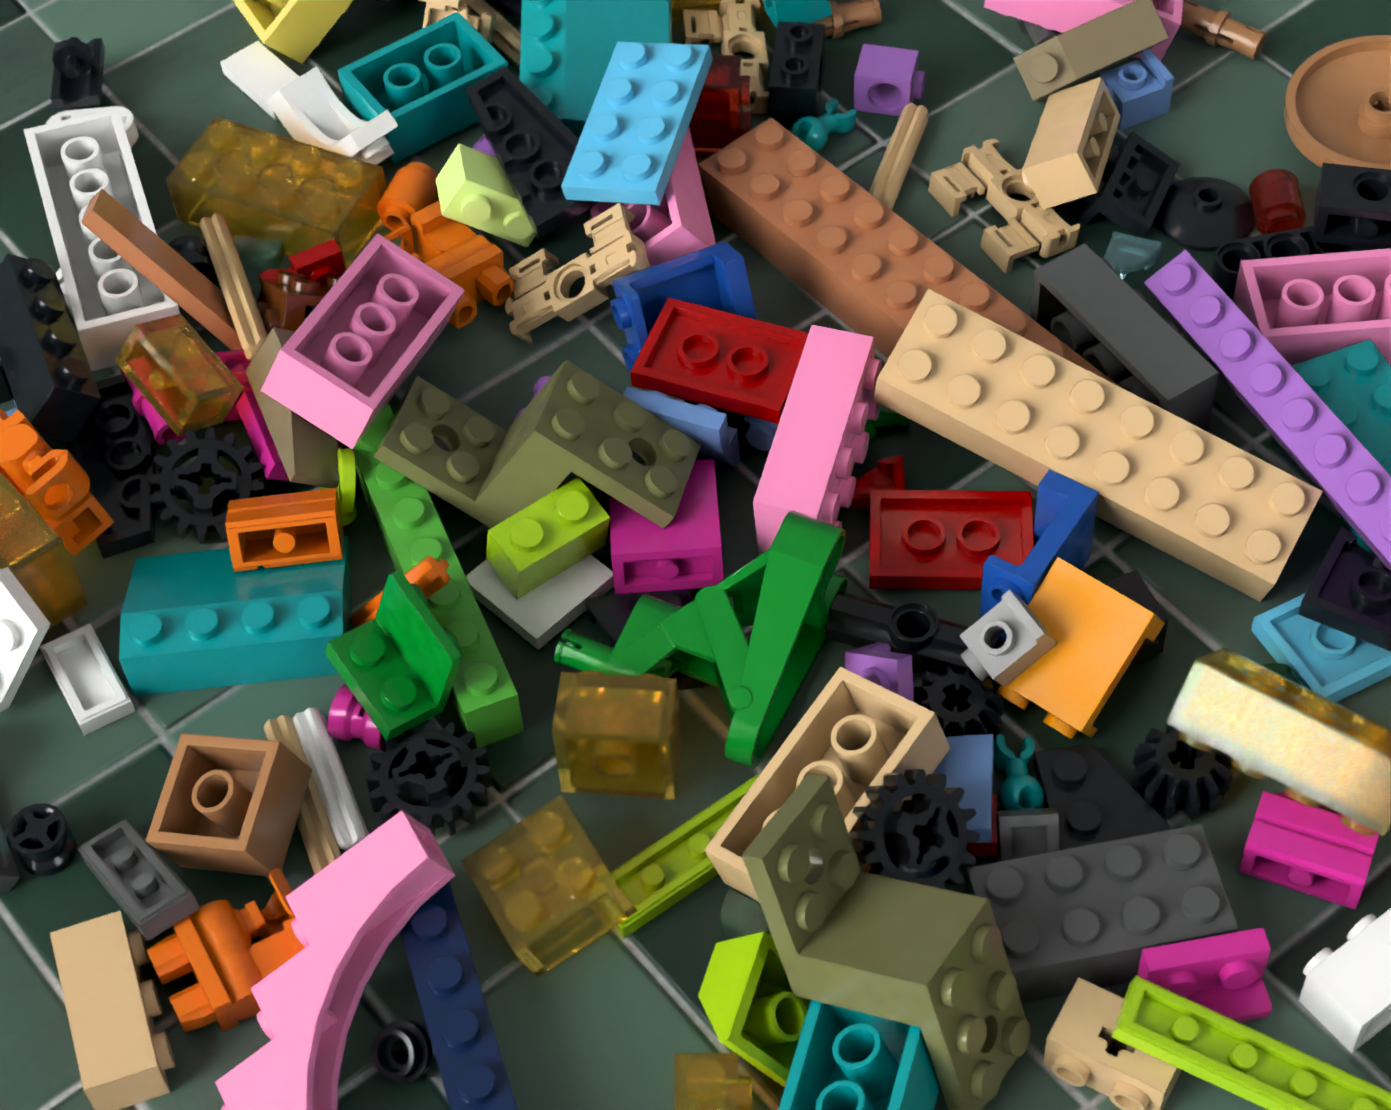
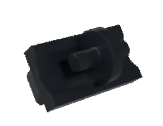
M77 37L56 42L52 54L54 69L51 101L54 109L99 108L98 105H101L105 55L102 38L93 39L88 43L82 42Z

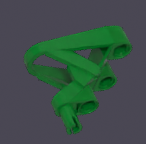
M791 510L785 516L770 549L716 586H707L701 589L692 602L680 607L651 595L643 594L633 608L615 647L575 633L574 630L568 628L561 635V638L566 640V644L558 641L554 662L602 679V688L630 700L646 695L677 671L718 687L731 723L725 744V757L728 760L755 769L766 755L826 640V626L836 594H840L841 591L846 592L848 579L834 573L844 547L846 531L843 528ZM731 596H732V599H733V606H732V604H731V602H730V599H729V597H731ZM753 626L749 643L742 627Z

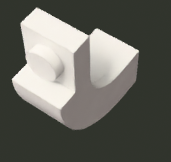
M317 66L279 89L267 100L280 122L297 144L323 168L337 177L354 179L394 154L385 135L398 127V124L388 109L369 122L359 119L337 98Z

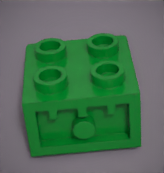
M401 570L388 575L376 618L327 642L325 649L326 656L386 741L444 711L462 661L461 647L455 635L449 629L440 626L429 610V603L424 592L416 584H410Z

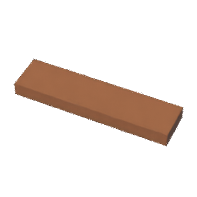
M101 189L90 200L81 220L82 224L231 350H242L222 290L104 189Z

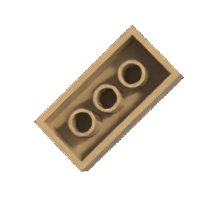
M840 666L704 849L723 882L759 902L742 853L808 773L830 778L848 833L855 829H862L863 820L853 813L854 807H869L871 805L865 789L868 786H883L885 788L883 775L902 773L904 776L905 770L924 769L926 776L932 774L950 750L935 712ZM913 795L899 801L892 810L895 812L899 811L903 801L911 800ZM851 839L856 854L863 850L862 841ZM859 864L861 871L867 866V864Z

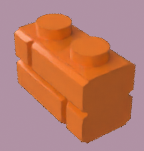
M337 488L229 500L225 525L234 572L257 570L258 566H263L266 569L343 559L344 529Z

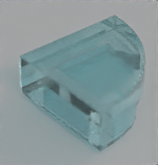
M1114 231L1104 259L1112 265L1115 273L1123 279L1127 273L1135 272L1142 268L1144 270L1151 268L1160 256L1162 242Z

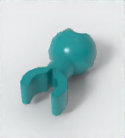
M831 99L825 104L824 115L819 118L813 116L800 118L793 125L791 133L814 151L819 152L825 146L829 133H847L855 128L857 111L851 109L847 113H837L839 101L838 99Z
M998 734L994 741V764L1005 772L1006 780L999 787L998 802L1003 811L1041 809L1043 805L1044 791L1040 783L1034 777L1029 776L1027 768L1035 751V744L1031 737L1026 736L1018 751V759L1015 757V753L1006 747L1003 735Z

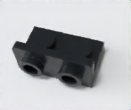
M1132 132L1120 146L1112 143L1098 192L1080 198V200L1085 202V205L1078 220L1087 225L1100 212L1140 239L1150 230L1180 164Z

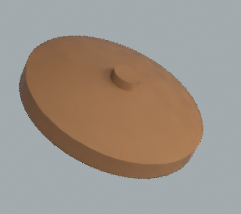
M1391 35L1361 36L1331 44L1307 58L1291 77L1286 91L1284 107L1286 129L1298 150L1320 168H1322L1323 163L1391 170Z

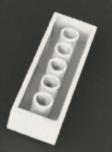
M112 108L24 129L77 332L91 371L121 364L126 357L134 353H141L143 358L145 353L153 356L188 347L178 304L81 222L90 200L101 189H104L156 234L119 108Z

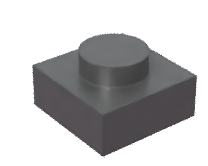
M1056 808L996 811L998 862L1060 850L1059 813Z

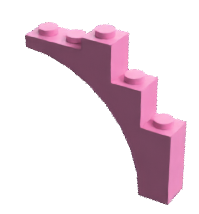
M403 810L286 896L296 917L291 922L292 929L306 948L251 988L261 1009L257 1013V1020L271 1041L215 1082L225 1102L221 1110H338V1080L347 1033L363 990L387 947L418 908L455 876L431 830Z

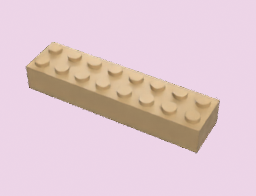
M929 288L876 381L874 401L1039 486V483L1050 469L1098 491L1096 517L1259 602L1262 601L1277 582L1323 492Z

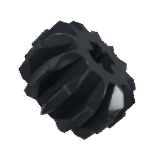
M949 664L943 670L942 677L926 671L924 678H922V686L913 687L914 703L935 712L945 737L993 734V739L995 740L996 736L1002 732L1003 720L1001 716H1003L1004 702L1002 695L994 693L995 686L992 683L991 677L983 681L975 680L976 675L970 668L963 674H955Z
M1173 719L1166 726L1165 732L1151 727L1150 732L1146 734L1144 744H1139V747L1134 752L1133 764L1135 769L1132 779L1135 785L1134 789L1145 791L1144 799L1150 806L1163 804L1167 820L1175 814L1176 810H1183L1190 820L1193 821L1198 816L1200 808L1213 813L1215 808L1219 806L1221 796H1225L1226 792H1229L1233 778L1230 775L1232 764L1231 751L1219 748L1221 740L1219 739L1218 732L1202 736L1197 721L1189 727V730H1181Z

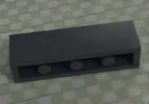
M7 253L0 265V358L17 409L28 419L41 436L72 443L100 401L99 390L53 266L38 258L27 259Z

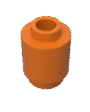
M411 162L396 172L377 204L379 217L391 231H395L406 224H409L411 227L410 215L435 203L438 199L435 180L438 174L431 167L420 162Z

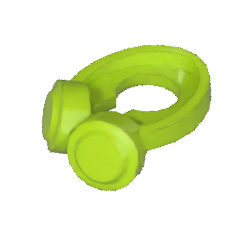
M338 449L337 458L340 483L336 488L343 526H346L357 517V509L354 504L356 486L355 455L352 449ZM319 486L320 490H321V489H329V488H326V487H320V486Z

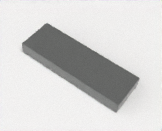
M127 818L81 845L78 851L88 868L145 939L149 941L200 909V906L189 888L158 852L145 841L146 838Z

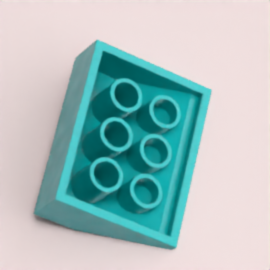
M522 0L520 81L580 138L617 42L672 44L671 0Z
M349 535L344 536L343 559L266 569L263 566H258L257 570L234 572L229 548L136 558L121 610L119 661L133 696L339 674L326 656L325 649L327 642L352 629L350 616L352 615Z

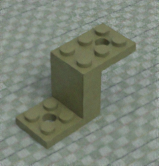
M565 360L507 431L417 375L407 388L374 458L490 528L556 490L564 479L573 472L664 529L676 515L701 444L596 379L591 374ZM433 436L444 440L451 451L438 447L434 443ZM632 451L642 457L646 466L632 458Z
M808 773L742 853L744 863L794 996L920 1027L948 1110H982L987 1102L996 1096L1001 1081L1017 1057L1024 1054L1031 1038L1030 1024L1026 1020L1017 991L1016 979L1012 975L1002 942V934L997 926L989 899L862 872L830 778Z

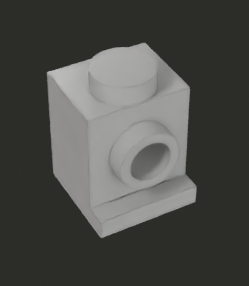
M1008 590L1001 596L1003 599L959 635L968 647L960 655L972 672L981 681L990 675L994 681L1004 687L1058 644L1025 601L1011 590ZM1005 630L1007 634L1005 644L1000 648L993 649L990 642Z

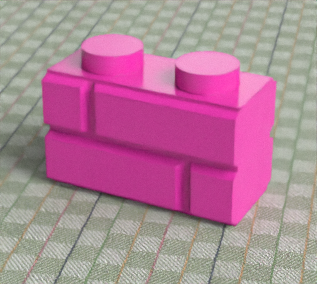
M1263 790L1238 872L1356 910L1381 827L1369 824L1362 815L1354 811L1339 810L1334 813L1309 805V802L1304 797L1293 792L1273 794Z

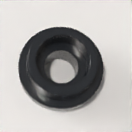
M398 1020L387 1024L376 1037L372 1046L374 1065L382 1075L395 1082L407 1083L419 1079L427 1072L432 1061V1044L427 1032L421 1025L411 1020ZM404 1042L408 1048V1059L404 1056L402 1050Z

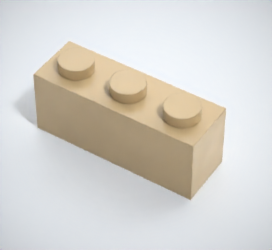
M1102 77L1049 94L1034 139L1031 142L1028 156L1022 167L1024 185L1029 193H1035L1043 210L1098 192L1121 118Z
M121 910L50 932L82 1085L94 1110H120L169 1094L170 1088L165 1070L175 1067V1061L166 1032L156 1034L153 1017L163 1013L154 981L151 979L144 982L140 967L150 963L144 936L138 929L130 931Z

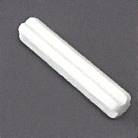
M308 707L304 712L294 715L293 723L309 767L312 769V775L337 844L342 852L345 853L367 837L369 833L333 738L329 736L325 717L318 708Z

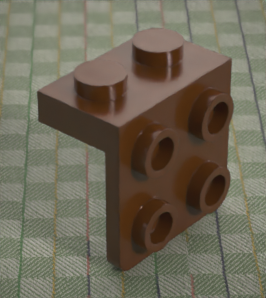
M278 272V280L262 278L260 301H256L267 335L273 327L296 331L305 320L306 305L317 306L339 280L340 276H327V284L309 280L308 275L294 272Z

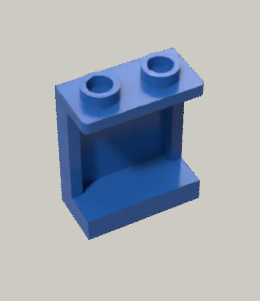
M726 241L612 280L616 299L611 300L610 305L617 326L620 330L624 329L628 345L622 347V354L629 372L668 297L757 320L744 257Z
M1050 469L1038 486L1033 532L1034 547L1019 566L995 555H990L983 566L979 619L1003 600L1001 596L1008 590L1014 592L1028 605L1057 557L1080 570L1083 569L1090 559L1098 491ZM1004 630L999 634L1001 641H1006L1007 634Z

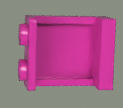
M714 459L695 460L676 515L664 529L609 495L611 559L615 595L698 589L716 586L724 580Z

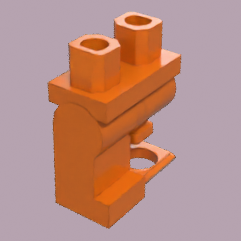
M439 201L411 214V227L409 224H406L383 236L389 241L401 238V249L418 260H423L426 265L465 289L448 321L458 329L473 321L477 315L476 303L486 299L493 306L500 307L505 304L509 297L512 299L514 297L513 279L504 270L503 251L495 244L491 245L484 236L474 233L466 224L442 216Z
M0 409V473L28 505H32L43 517L41 521L66 550L75 557L115 521L89 492V477L68 450H52L19 410L8 416Z
M280 868L273 869L269 874V879L275 891L263 910H259L255 900L245 904V908L240 910L233 908L229 900L221 899L209 902L174 924V934L146 950L162 986L193 971L196 977L197 984L168 997L185 1033L217 1021L223 1033L239 1025L238 1020L256 1016L261 1009L251 988L306 948L297 938L291 926V922L296 917L286 896L293 891ZM258 936L261 941L252 945V939Z

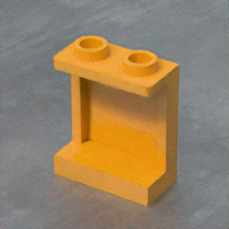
M1057 557L1028 606L1058 644L1005 687L1000 684L996 693L1002 695L1003 698L1023 710L1032 701L1048 711L1042 722L1071 740L1077 731L1093 738L1098 730L1093 726L1095 719L1145 639L1154 642L1165 623L1153 612Z

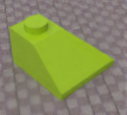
M765 931L717 942L698 994L701 1004L719 1041L785 1088L811 1000L794 996L774 940Z

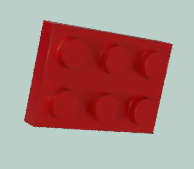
M668 297L630 371L631 385L779 424L809 333Z
M870 489L869 589L982 590L983 566L990 555H995L1019 566L1034 547L1032 491Z

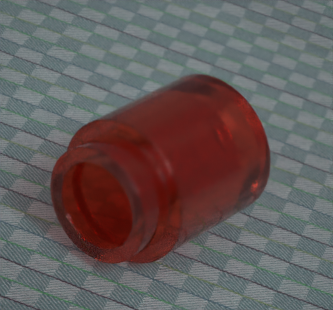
M1271 169L1255 177L1249 186V195L1257 230L1264 235L1302 228L1306 221V213L1296 175L1288 170Z

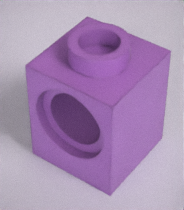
M863 44L854 74V109L856 111L900 116L907 104L913 103L914 99L922 100L926 71L918 70L919 51Z

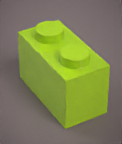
M578 476L489 529L486 559L517 600L606 546L610 516Z

